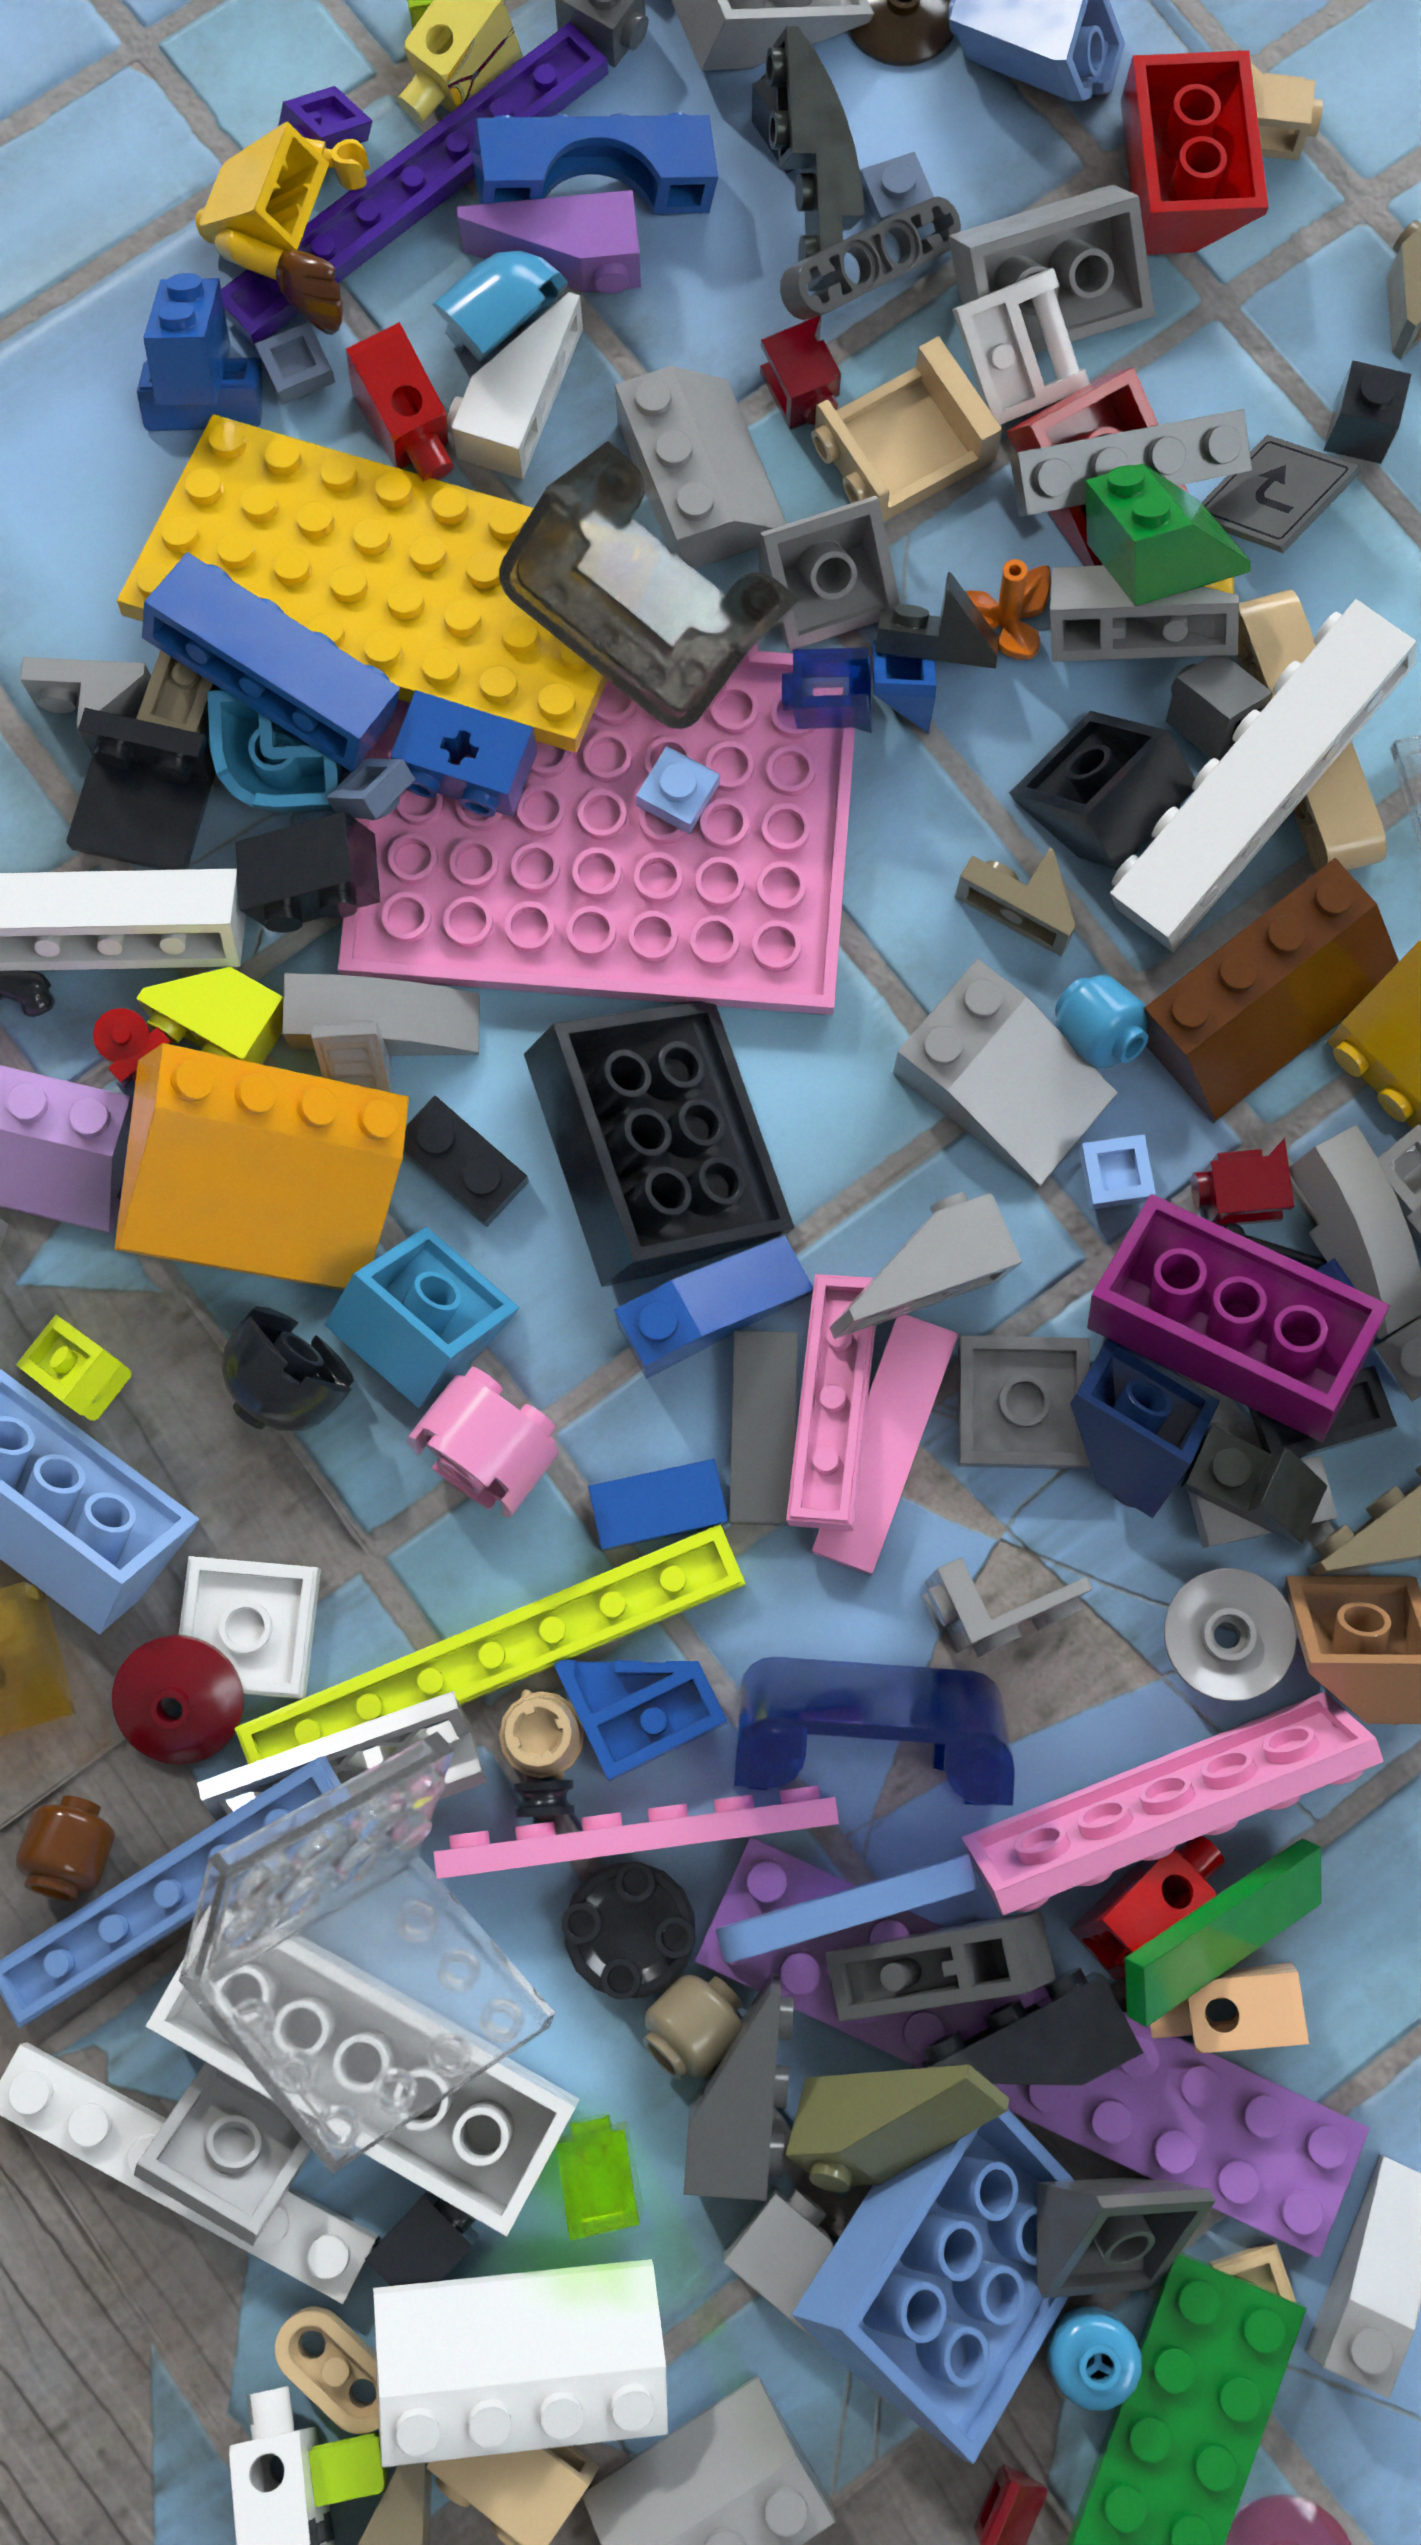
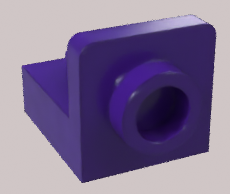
M334 85L284 101L278 126L288 121L304 138L324 141L326 148L333 149L337 143L347 139H354L359 143L368 141L373 120Z

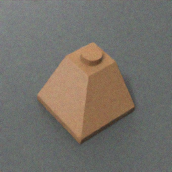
M1286 1576L1285 1589L1308 1673L1366 1724H1421V1590L1417 1578Z

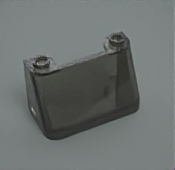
M607 441L546 487L503 557L499 568V580L504 593L514 604L655 719L670 728L683 729L691 727L709 710L782 624L799 598L766 573L758 572L743 575L726 595L632 518L644 497L645 482L641 471L633 461Z

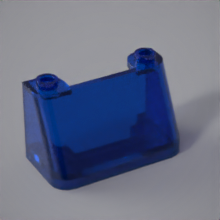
M768 1657L751 1664L743 1675L739 1693L733 1788L766 1790L767 1788L783 1787L793 1781L803 1769L806 1757L807 1734L933 1743L932 1769L945 1772L949 1786L954 1793L963 1799V1805L1013 1806L1015 1768L1002 1695L995 1682L983 1673L971 1670Z

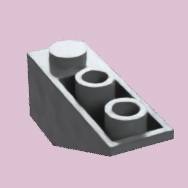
M771 1973L741 2020V2028L726 2054L714 2071L705 2078L690 2102L683 2195L767 2201L768 2176H782L784 2134L771 2132L773 2108L786 2109L789 2066L776 2065L778 2039L791 2040L794 1998L781 1997V1974Z

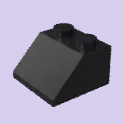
M1090 711L1009 793L1021 808L1078 858L1117 870L1130 856L1138 852L1140 846L1152 835L1153 829L1160 818L1174 806L1179 809L1180 805L1195 791L1192 789L1195 777L1169 730Z

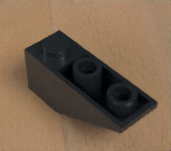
M1078 1967L1045 1984L1044 1987L1049 1996L1024 2008L1021 2000L1017 1999L988 2013L983 2017L988 2028L963 2040L960 2032L956 2031L929 2044L923 2049L927 2060L914 2067L915 2069L970 2065L992 2084L1082 2086L1144 2052L1104 1975L1092 1972L1085 1976L1081 1967Z

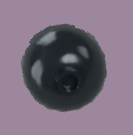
M259 1306L254 1307L246 1318L240 1322L224 1348L222 1373L226 1388L231 1397L236 1401L233 1404V1409L244 1422L257 1429H264L267 1425L281 1431L307 1430L320 1424L342 1403L353 1389L349 1388L354 1382L353 1375L339 1355L320 1337L315 1335L310 1345L292 1333L299 1322L274 1309Z

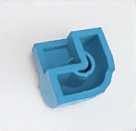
M520 250L499 252L476 264L432 305L447 322L445 334L461 352L467 347L476 359L481 362L515 330L518 329L520 332L562 295L568 282L559 271L542 257Z
M207 691L210 751L216 774L233 797L252 808L279 814L334 811L326 797L343 781L342 765L226 691Z

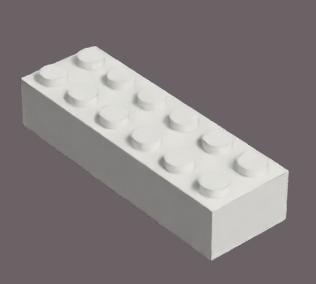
M233 1899L216 1901L146 2024L147 2028L506 2237L580 2100L578 2097Z

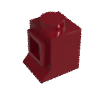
M822 315L761 339V348L769 362L760 366V373L789 430L805 423L814 425L816 405L827 399L835 410L838 409L836 397L840 393L841 372L824 339L820 340Z
M1285 1137L1268 1156L1262 1155V1149L1217 1153L1204 1171L1193 1172L1191 1192L1195 1209L1204 1210L1205 1219L1222 1227L1229 1223L1245 1225L1282 1221L1284 1219L1283 1210H1292L1295 1207Z

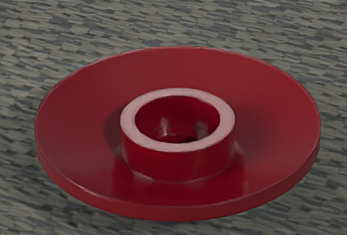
M167 1635L147 1641L126 1658L114 1680L112 1708L120 1731L135 1749L159 1762L185 1765L200 1762L213 1756L230 1741L236 1732L235 1727L239 1726L242 1719L244 1693L235 1667L219 1649L204 1640L192 1636ZM171 1697L178 1700L183 1709L182 1715L177 1717L168 1715L162 1708V1699Z

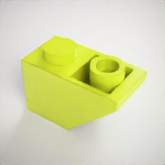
M232 967L145 987L136 998L149 1016V1020L146 1023L149 1028L154 1030L159 1027L166 1037L175 1044H179L184 1037L202 1048L201 1051L263 1064L283 1030L284 997Z

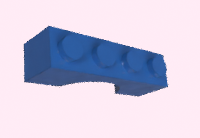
M618 113L610 116L584 117L558 114L552 117L499 115L493 118H476L473 163L479 205L543 199L563 181L576 176L591 174L611 177L627 184L643 198L652 214L710 213L718 181V170L709 115L671 113L657 116H630Z

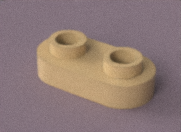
M309 2306L291 2315L279 2330L275 2341V2357L281 2371L341 2429L353 2434H366L379 2428L376 2351L337 2314L327 2308ZM307 2331L319 2332L325 2340L324 2352L320 2354L307 2352L302 2344L303 2334ZM359 2379L371 2381L376 2388V2398L371 2402L359 2401L353 2394V2383Z

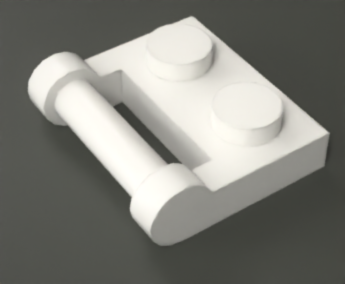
M1054 268L1032 275L1020 282L952 309L980 396L999 425L1062 400L1090 384L1085 368L1080 370L1078 368L1054 289L1059 287ZM1032 299L1057 377L1046 384L1043 382L1019 307V303Z

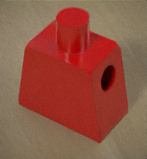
M398 322L346 348L352 395L393 466L402 469L413 464L422 482L430 478L440 480L453 470L454 464L444 447L448 443L447 414L401 323Z
M1202 1835L1187 1841L1178 1851L1174 1849L1173 1852L1163 1858L1152 1861L1140 1860L1069 1930L1115 1981L1125 1979V1957L1217 1896V1893L1206 1881L1225 1863V1859L1219 1849Z

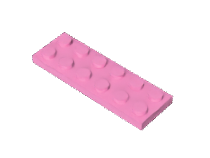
M1322 1692L961 1838L974 1869L1002 1915L1004 1916L1014 1911L1027 1912L1044 1905L1049 1900V1897L1075 1886L1099 1884L1108 1879L1113 1871L1137 1861H1152L1163 1858L1173 1852L1177 1845L1199 1836L1225 1833L1233 1829L1241 1819L1266 1809L1279 1810L1295 1804L1301 1795L1325 1785H1339L1351 1782L1360 1777L1363 1770L1384 1761L1376 1737L1326 1692Z

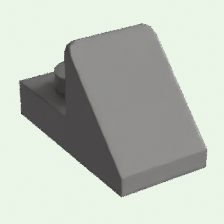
M35 657L22 658L20 681L36 706L55 713H70L78 708L77 731L84 708L136 718L151 678L145 663Z

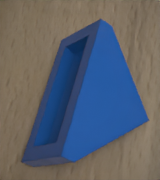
M873 640V695L929 734L937 687L935 661L875 652L876 640Z

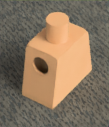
M1292 1962L1227 1970L1150 2025L1152 2039L1193 2035L1196 2053L1309 2044L1299 1975ZM1229 1999L1236 2005L1235 2015L1229 2021L1214 2022L1206 2014L1208 2003L1211 2000Z

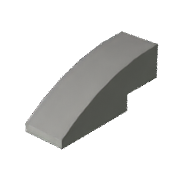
M284 973L282 1034L290 1049H314L311 1038V1026H314L315 1023L373 1019L378 1025L390 1056L479 1055V993L438 985L375 977Z
M1355 1125L1315 1146L1291 1165L1289 1170L1291 1177L1322 1221L1321 1224L1308 1234L1340 1282L1390 1305L1377 1333L1378 1338L1381 1340L1421 1315V1269L1413 1239L1397 1196L1378 1158L1359 1127Z

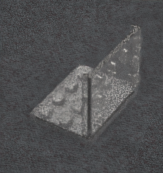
M438 1731L209 1857L179 1977V1982L331 2174L550 2028L555 2016V2011L442 1881L436 1879L435 1873L419 1856L424 1840L432 1829L431 1819L438 1798L446 1787L444 1780L455 1751Z

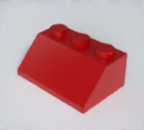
M1249 50L1133 55L1120 103L1130 192L1139 196L1147 255L1197 252L1266 215L1269 206Z

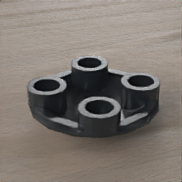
M641 1862L614 1863L591 1874L573 1894L569 1907L564 1912L562 1918L565 1948L575 1971L595 1990L606 1993L609 1997L617 2000L647 1997L670 1986L687 1966L696 1941L695 1913L684 1889L665 1871Z

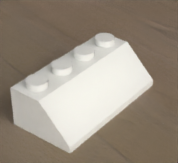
M652 2259L373 2288L378 2421L382 2467L668 2435L666 2363Z

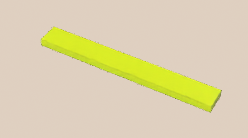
M719 1524L237 1726L235 1731L249 1765L454 1691L462 1706L550 1669L561 1660H571L746 1586V1583L722 1526Z

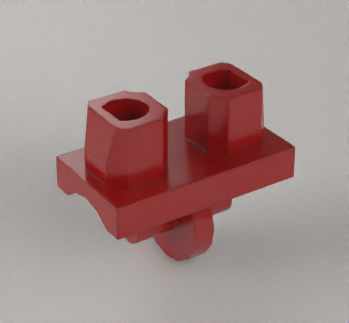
M115 1008L103 1013L96 1021L93 1030L94 1045L100 1055L108 1061L114 1062L108 1067V1070L123 1088L132 1080L136 1083L139 1059L162 1043L171 1044V1041L159 1027L149 1034L148 1026L144 1019L135 1011L126 1008Z

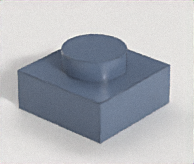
M915 151L862 168L860 171L863 193L876 223L934 197Z
M309 321L255 344L259 359L281 405L336 383L332 368Z
M365 758L326 798L336 813L346 811L354 818L377 820L388 815L398 806L400 802L399 796L416 779L403 759Z

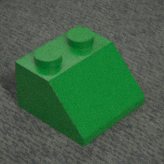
M1145 464L1119 466L1107 474L1085 480L1087 544L1135 606L1251 572V561L1198 499Z

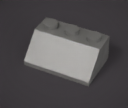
M1114 184L948 235L958 293L963 305L1020 282L1032 275L1054 268L1059 287L1055 288L1054 291L1070 342L1155 316L1139 196ZM1032 299L1019 303L1034 354L1048 350Z
M668 366L615 384L617 423L678 575L760 547L761 532L787 524L728 379Z
M759 2375L590 2485L582 2495L601 2545H802L835 2523L832 2500Z

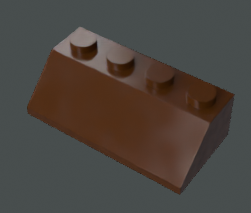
M1334 858L1144 1007L1148 1024L1146 1030L1148 1042L1146 1047L1212 1123H1215L1343 1021L1399 962L1377 903L1343 865Z

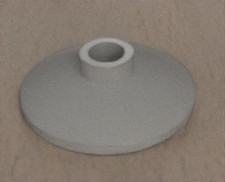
M1221 1568L1196 1576L1176 1593L1168 1607L1164 1621L1165 1649L1173 1668L1190 1687L1210 1698L1223 1701H1241L1267 1692L1286 1674L1295 1654L1297 1641L1296 1626L1287 1601L1271 1583L1249 1571ZM1220 1624L1231 1626L1236 1633V1642L1229 1649L1219 1646L1215 1640V1629Z

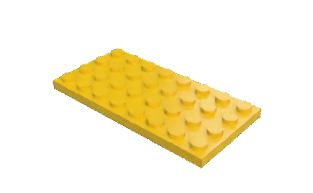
M212 414L116 601L121 615L143 622L144 601L188 552L206 564L218 566L230 576L232 581L257 597L273 601L287 616L312 632H320L326 635L340 650L362 664L381 670L392 683L400 687L399 700L411 703L415 690L531 726L534 729L536 741L577 753L658 563L659 545L433 478L422 482L420 476L416 473Z

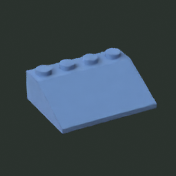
M1007 2109V2112L880 2185H872L791 2316L836 2361L962 2460L974 2464L1069 2297L1043 2298L1037 2287V2182L1069 2181L1074 2179L1020 2120Z

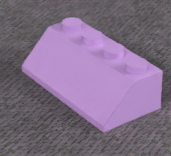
M0 1065V1208L112 1234L120 1208L117 1194L123 1183L133 1098L124 1094Z

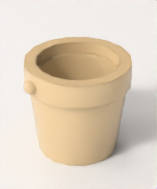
M528 1689L521 1692V1698L510 1706L502 1718L499 1733L502 1752L511 1766L527 1776L538 1778L553 1777L555 1780H562L564 1772L574 1765L583 1751L586 1736L572 1703L559 1694L543 1691L532 1693Z

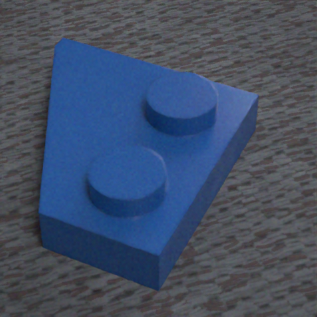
M561 1660L554 1664L609 1782L728 1723L699 1661L642 1662L615 1660V1662H576L575 1660Z

